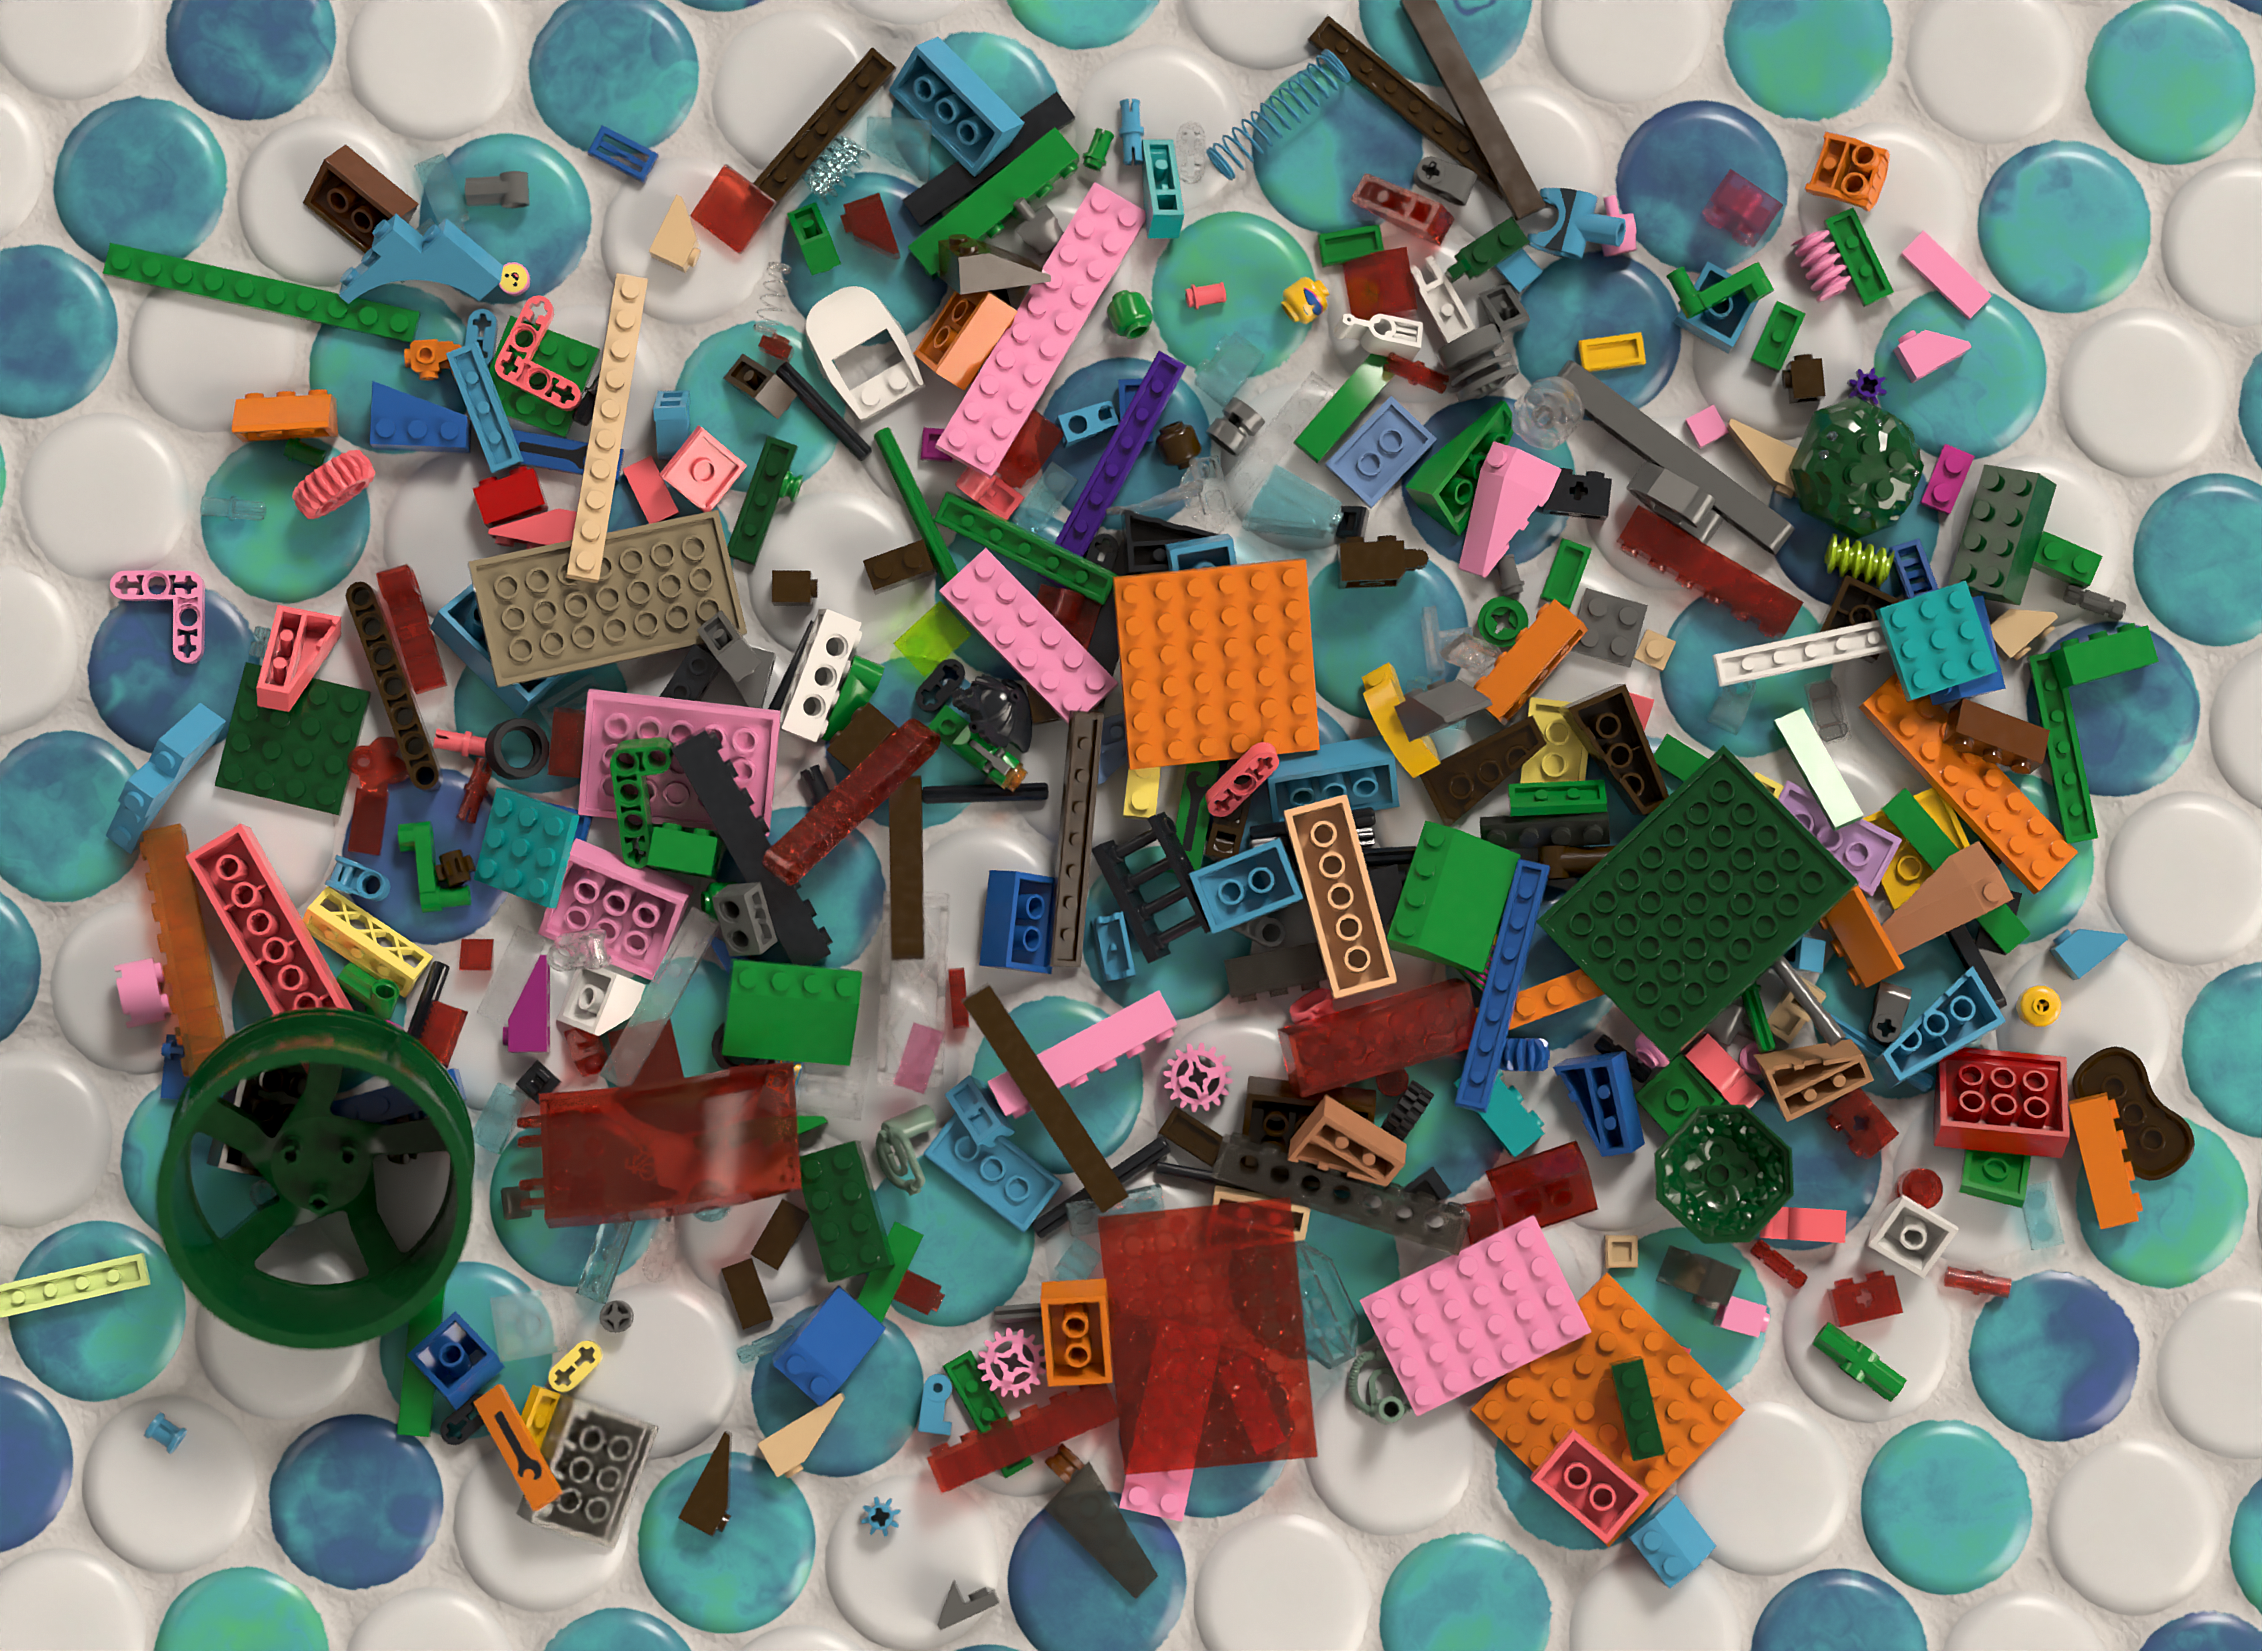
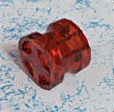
M1389 1064L1382 1067L1376 1076L1378 1090L1387 1096H1397L1403 1093L1409 1083V1076L1406 1070L1397 1064Z

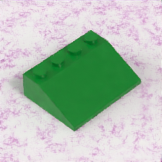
M1425 820L1387 936L1391 950L1483 975L1509 896L1517 862L1521 855L1456 828Z
M731 958L721 1055L850 1066L863 972L855 969Z

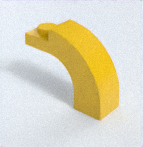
M1388 662L1364 675L1362 680L1366 692L1363 695L1369 711L1387 745L1412 778H1415L1441 764L1434 741L1429 735L1411 742L1408 740L1394 706L1405 701L1395 668Z

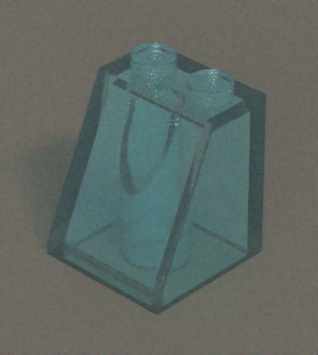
M1275 464L1246 513L1242 528L1247 531L1324 539L1327 532L1334 534L1344 515V513L1340 512L1342 502Z

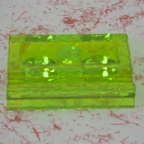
M940 600L893 644L926 678L972 634Z

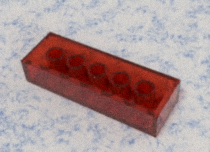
M1456 977L1277 1029L1291 1091L1303 1098L1469 1049L1477 1016L1469 983Z

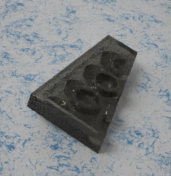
M1088 1461L1071 1481L1044 1506V1509L1136 1599L1158 1577V1574L1090 1461Z

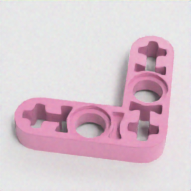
M119 571L113 575L110 581V589L113 595L121 600L173 601L174 655L178 660L186 664H194L203 657L205 583L201 576L193 571ZM126 577L133 584H141L139 577H144L142 581L144 594L139 595L141 591L139 588H129L127 594H124L123 590L118 588V584L123 583ZM155 577H162L166 582L164 592L158 595L152 594L149 590L150 581ZM171 577H176L174 582L177 584H185L188 578L191 577L192 581L197 583V588H193L191 594H188L183 588H174L176 594L171 595L173 591ZM186 609H194L197 613V621L192 626H184L181 622V614ZM181 630L190 633L197 631V636L190 635L191 645L197 647V649L191 652L189 658H187L185 653L181 652V647L187 645V636H180Z

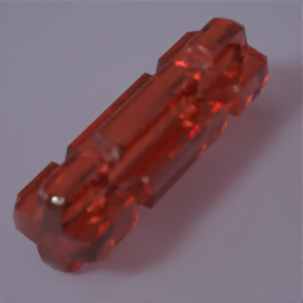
M1763 1240L1756 1241L1750 1250L1753 1256L1758 1260H1764L1763 1264L1782 1279L1786 1278L1788 1280L1787 1283L1795 1289H1800L1808 1279L1805 1273L1800 1269H1794L1795 1265L1776 1250H1771V1246Z

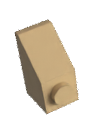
M676 194L649 249V253L652 258L686 273L689 266L694 267L696 265L701 250L698 249L699 242L684 200Z

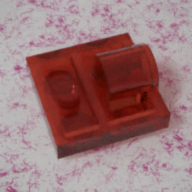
M1041 584L1037 601L1088 651L1102 604L1074 591L1063 588L1057 589Z

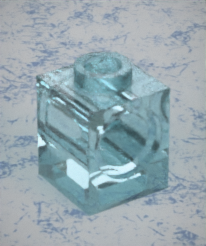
M1077 1237L1054 1268L1059 1272L1056 1278L1060 1281L1087 1279L1103 1255Z

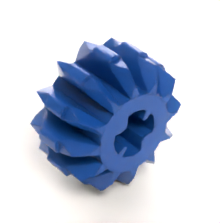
M1506 1038L1499 1068L1503 1071H1544L1548 1068V1060H1550L1548 1042L1542 1038Z

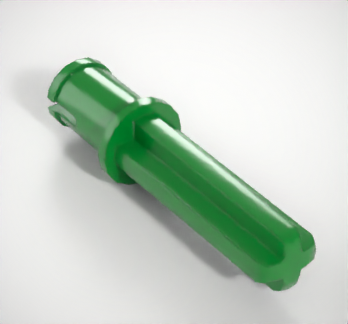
M1755 981L1739 997L1743 999L1758 1051L1762 1054L1775 1050V1043L1759 995L1762 987L1757 985Z

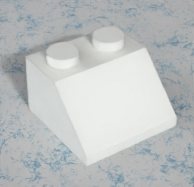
M1902 1195L1888 1204L1871 1228L1868 1246L1920 1277L1925 1278L1959 1228Z

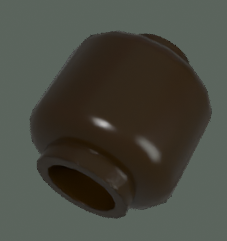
M1180 420L1159 429L1160 435L1157 436L1155 442L1166 466L1177 465L1178 470H1183L1196 464L1194 458L1201 453L1202 447L1192 425L1183 424V421Z

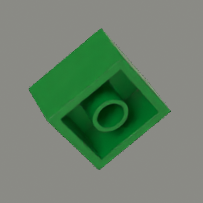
M663 822L662 828L654 827L647 861L648 866L652 869L716 880L723 842L716 837V833H713L714 831L695 828L694 833L684 832L685 828L681 825Z

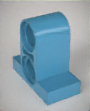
M690 390L657 392L653 413L654 421H656L659 460H671L691 435L689 414Z

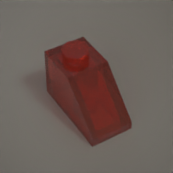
M880 193L843 204L846 214L840 215L846 234L852 232L855 241L894 260L901 258Z

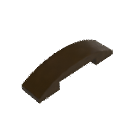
M1237 758V759H1228L1225 773H1226L1240 758ZM1241 775L1234 780V783L1244 784L1249 781L1250 777ZM1253 793L1231 814L1224 817L1214 816L1205 854L1227 859L1239 853Z

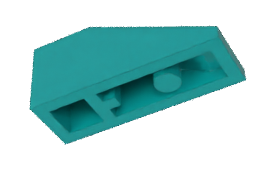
M1142 139V158L1144 161L1142 163L1143 200L1147 237L1179 238L1185 214L1174 140Z

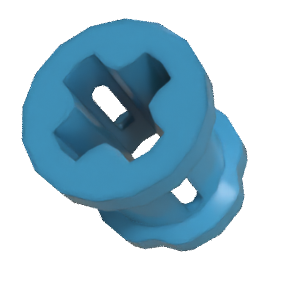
M160 1412L148 1426L144 1437L147 1439L152 1437L167 1448L166 1452L172 1454L184 1439L187 1429L184 1427L179 1429L166 1420L165 1414Z

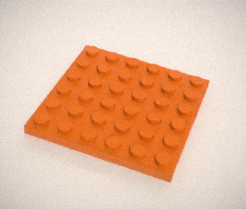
M1305 558L1113 577L1127 760L1130 770L1241 758L1252 746L1261 742L1272 744L1277 754L1320 750Z
M1606 1272L1577 1301L1591 1332L1504 1374L1470 1409L1532 1472L1537 1469L1572 1427L1646 1489L1649 1493L1611 1540L1606 1544L1599 1538L1609 1548L1745 1409ZM1641 1356L1646 1369L1665 1454L1633 1461L1629 1452L1609 1363Z

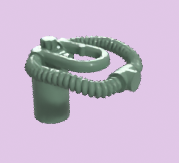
M926 1104L884 1121L876 1137L875 1148L880 1168L894 1186L908 1192L909 1196L921 1192V1187H923L926 1180L909 1138L936 1127L935 1114ZM892 1145H893L894 1150H895L894 1153L892 1152L891 1147H890V1146H892ZM901 1145L903 1146V1148H904V1150H905V1153H907L906 1156H905V1154H904V1152H903V1149H902ZM893 1155L898 1157L901 1169L897 1166ZM909 1162L915 1179L905 1181L898 1176L902 1177L908 1173Z
M1379 1345L1375 1348V1351L1369 1350L1368 1353L1365 1351L1354 1360L1355 1362L1352 1363L1353 1366H1351L1352 1369L1349 1374L1348 1390L1349 1394H1351L1349 1397L1355 1408H1358V1411L1365 1413V1415L1369 1414L1370 1418L1374 1417L1382 1425H1389L1397 1422L1402 1418L1403 1414L1413 1409L1409 1400L1404 1405L1401 1402V1384L1393 1369L1387 1367L1378 1368L1369 1377L1368 1385L1371 1407L1363 1403L1360 1396H1358L1357 1380L1362 1365L1372 1359H1376V1361H1389L1382 1345ZM1380 1374H1388L1392 1377L1394 1381V1389L1391 1390L1393 1397L1377 1399L1378 1390H1376L1375 1381Z

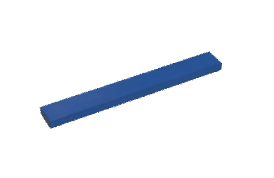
M1518 859L1454 1103L1456 1107L1486 1114L1488 1112L1551 869L1549 865Z

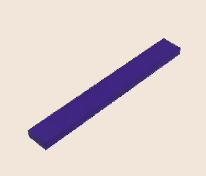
M1158 351L1054 542L1055 544L1084 557L1185 372L1187 365ZM1039 573L1037 574L1038 576L1053 583L1054 585L1064 590L1067 589L1066 586Z

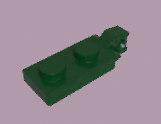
M1511 216L1462 248L1459 253L1454 255L1457 262L1447 268V272L1444 274L1451 284L1464 275H1467L1469 280L1477 279L1526 247L1530 242Z

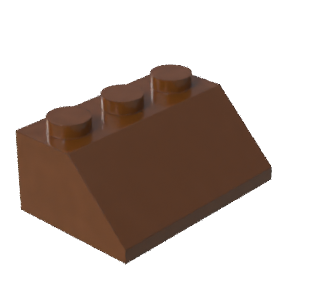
M344 145L324 159L303 201L308 208L363 253L372 248L374 239L372 233L382 220L388 221L397 214L409 224L419 205L347 145Z

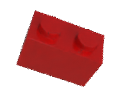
M521 466L510 470V476L497 480L496 476L479 481V487L473 488L484 524L488 529L549 508L534 468L527 469V466Z

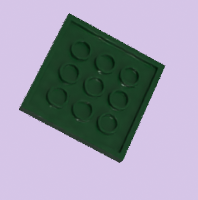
M245 662L214 786L341 816L371 692L312 678L289 712L257 706V684L262 666Z

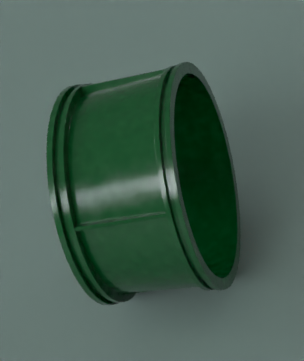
M302 1008L277 1013L243 1027L215 1047L199 1064L186 1083L172 1116L168 1140L158 1170L155 1199L160 1237L167 1257L176 1274L192 1296L217 1319L242 1334L271 1345L303 1350L337 1349L367 1342L393 1331L418 1314L441 1291L455 1270L467 1243L474 1201L475 1144L466 1103L448 1070L427 1047L403 1029L369 1014L340 1008ZM309 1063L306 1088L278 1134L254 1115L220 1097L233 1086L260 1072L284 1065ZM344 1065L372 1073L390 1082L412 1098L430 1118L386 1125L332 1114L330 1109L339 1088ZM198 1132L243 1152L278 1193V1195L260 1205L222 1238L216 1235L206 1220L194 1190L191 1173V1149L193 1137ZM445 1151L450 1156V1171L441 1207L429 1229L414 1247L406 1253L400 1252L377 1211L373 1167L374 1158L377 1155ZM338 1211H344L347 1213L351 1231L369 1272L363 1278L342 1283L306 1284L281 1279L256 1268L255 1261L288 1228Z

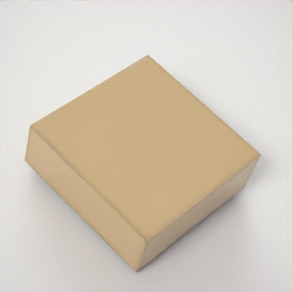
M1604 1235L1605 1268H1638V1235Z

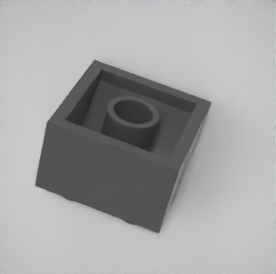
M1441 679L1426 686L1428 691L1424 693L1421 688L1403 695L1405 701L1394 706L1408 740L1411 742L1452 726L1493 704L1490 698L1459 679L1447 684L1445 679Z

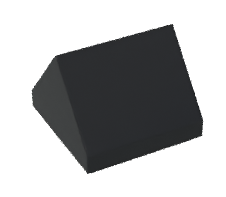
M1342 506L1336 537L1342 539L1347 537H1365L1369 510L1363 506Z

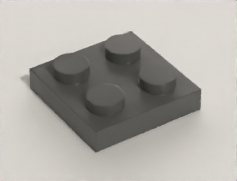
M1586 588L1578 619L1585 624L1588 631L1570 651L1630 668L1648 605Z

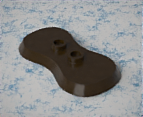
M2108 1047L2096 1052L2079 1066L2072 1082L2075 1098L2080 1099L2107 1092L2108 1100L2115 1099L2119 1118L2114 1119L2116 1131L2123 1130L2127 1149L2121 1150L2124 1162L2131 1161L2135 1176L2149 1181L2160 1180L2173 1174L2185 1165L2193 1154L2195 1146L2192 1129L2180 1115L2163 1105L2151 1088L2146 1068L2136 1054L2123 1047Z

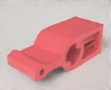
M1708 1033L1704 1034L1683 1054L1709 1085L1730 1105H1745L1750 1109L1765 1094Z
M1782 1207L1759 1232V1238L1845 1243L1847 1211Z

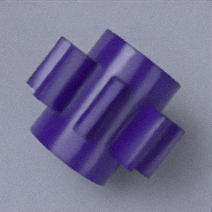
M1872 368L1867 374L1858 369L1856 371L1858 380L1849 379L1847 382L1848 386L1853 387V392L1848 398L1857 396L1866 402L1870 401L1872 405L1876 406L1878 404L1876 395L1885 396L1887 394V391L1881 388V384L1886 378H1878L1874 375L1875 368ZM1863 384H1872L1873 389L1870 392L1868 390L1862 392L1860 387Z

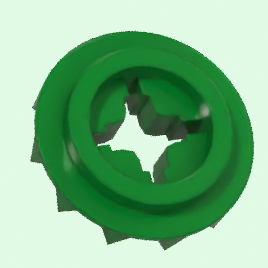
M1500 596L1489 600L1483 605L1479 612L1477 623L1480 635L1489 644L1504 648L1516 644L1515 638L1521 630L1526 627L1528 628L1529 619L1525 608L1520 602L1511 597ZM1508 610L1511 611L1508 623L1515 630L1504 627L1498 634L1495 633L1498 623L1490 615L1502 617Z

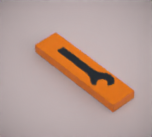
M497 1384L473 1403L532 1510L539 1511L563 1492L504 1385Z

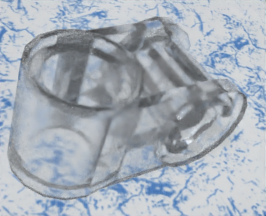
M591 929L583 932L560 934L556 937L547 953L549 966L556 971L565 972L580 969H600L612 963V956L607 953L605 944L606 930ZM558 949L567 950L570 956L562 955Z

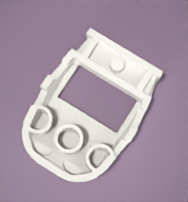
M857 286L845 287L823 298L810 310L805 323V331L810 349L813 351L818 363V369L844 404L847 403L856 414V419L859 423L866 421L926 386L902 327L873 292ZM887 329L904 360L849 391L832 360Z

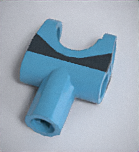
M1568 188L1540 189L1539 193L1544 203L1555 205V208L1559 211V218L1552 229L1546 232H1538V234H1528L1529 246L1557 257L1581 260L1587 241L1617 247L1623 243L1626 232L1625 219L1594 214L1598 200L1597 196Z

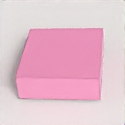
M1714 405L1685 420L1699 449L1729 433Z

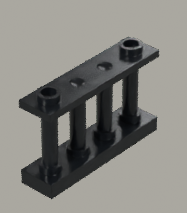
M1165 812L1147 818L1152 828L1119 846L1113 839L1101 843L1091 850L1148 964L1171 954L1168 948L1169 943L1202 926L1205 934L1211 932L1189 873L1195 870L1176 834L1175 823L1170 817H1167ZM1158 840L1166 857L1135 874L1130 873L1125 863V857ZM1173 869L1181 886L1149 903L1145 902L1139 891L1140 885ZM1187 897L1195 915L1163 932L1159 930L1154 920V914Z

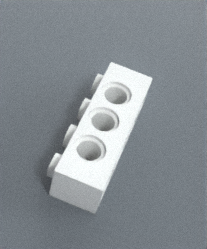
M819 609L781 708L779 730L809 742H817L818 737H823L828 726V720H825L828 710L835 706L839 697V691L836 690L841 678L844 679L851 665V661L848 660L852 648L855 649L858 646L862 636V631L859 630L861 622L829 609ZM830 638H834L838 643V650L833 656L828 654L826 650V643ZM819 668H823L827 673V679L823 685H818L814 678L815 672ZM809 697L816 704L815 711L811 715H807L803 709V704Z

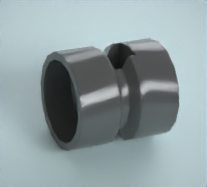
M1233 397L1222 410L1223 418H1216L1206 430V434L1225 451L1238 457L1248 445L1247 437L1255 436L1264 425L1265 420L1245 402L1237 397ZM1237 422L1240 424L1239 428L1234 426Z

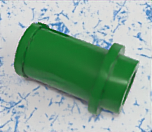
M1102 128L1095 129L1088 152L1083 153L1082 156L1084 159L1083 165L1095 171H1101V168L1106 166L1107 161L1105 158L1115 137L1108 130H1105L1103 134Z
M297 437L296 439L289 438L283 456L289 457L288 461L292 462L294 459L317 469L322 466L327 451L300 442V438Z

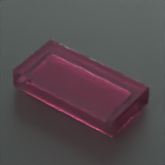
M915 1022L913 1023L893 1083L894 1085L925 1094L945 1032Z

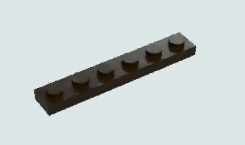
M871 47L751 184L748 192L773 212L894 74L896 67Z

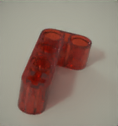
M403 564L377 572L378 585L384 600L388 603L416 695L447 686L445 671L433 632L430 629L429 618L412 567L409 564Z

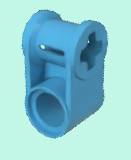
M339 855L335 856L337 863L330 880H326L325 885L348 894L353 893L371 901H381L388 896L391 885L385 875L363 867L362 864ZM377 877L381 884L380 889L375 894H369L366 888L367 883L370 879Z

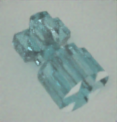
M255 627L254 635L258 640L251 642L249 656L264 659L267 649L265 641L269 640L270 628Z

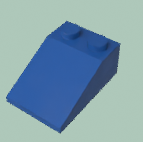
M838 1285L772 1354L773 1365L821 1407L844 1383L886 1327Z

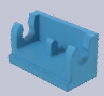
M1123 912L1105 917H1096L1091 920L1104 983L1135 977L1136 974Z
M969 1075L945 1094L977 1145L984 1144L988 1147H994L997 1145L994 1141L996 1137L1000 1135L1009 1137L1016 1132L983 1081Z

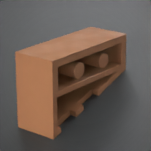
M1326 1095L1291 1138L1288 1160L1298 1163V1160L1317 1164V1168L1326 1171L1328 1168L1347 1172L1348 1177L1387 1187L1405 1165L1407 1144Z

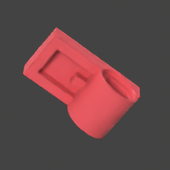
M970 467L966 468L955 483L961 491L973 500L1006 520L1011 518L1025 499L1023 495L994 474L989 479Z

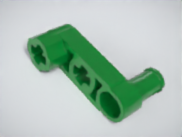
M1759 262L1746 267L1702 292L1700 290L1696 291L1684 266L1666 276L1680 299L1678 304L1687 320L1740 292L1744 293L1747 301L1751 304L1774 291Z
M431 821L398 824V842L401 853L416 852L422 912L443 911L445 907L471 906L469 885L443 889L438 886V877L434 868L437 864Z

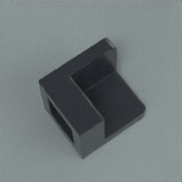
M1434 1167L1428 1168L1400 1189L1417 1214H1422L1435 1203L1452 1193Z

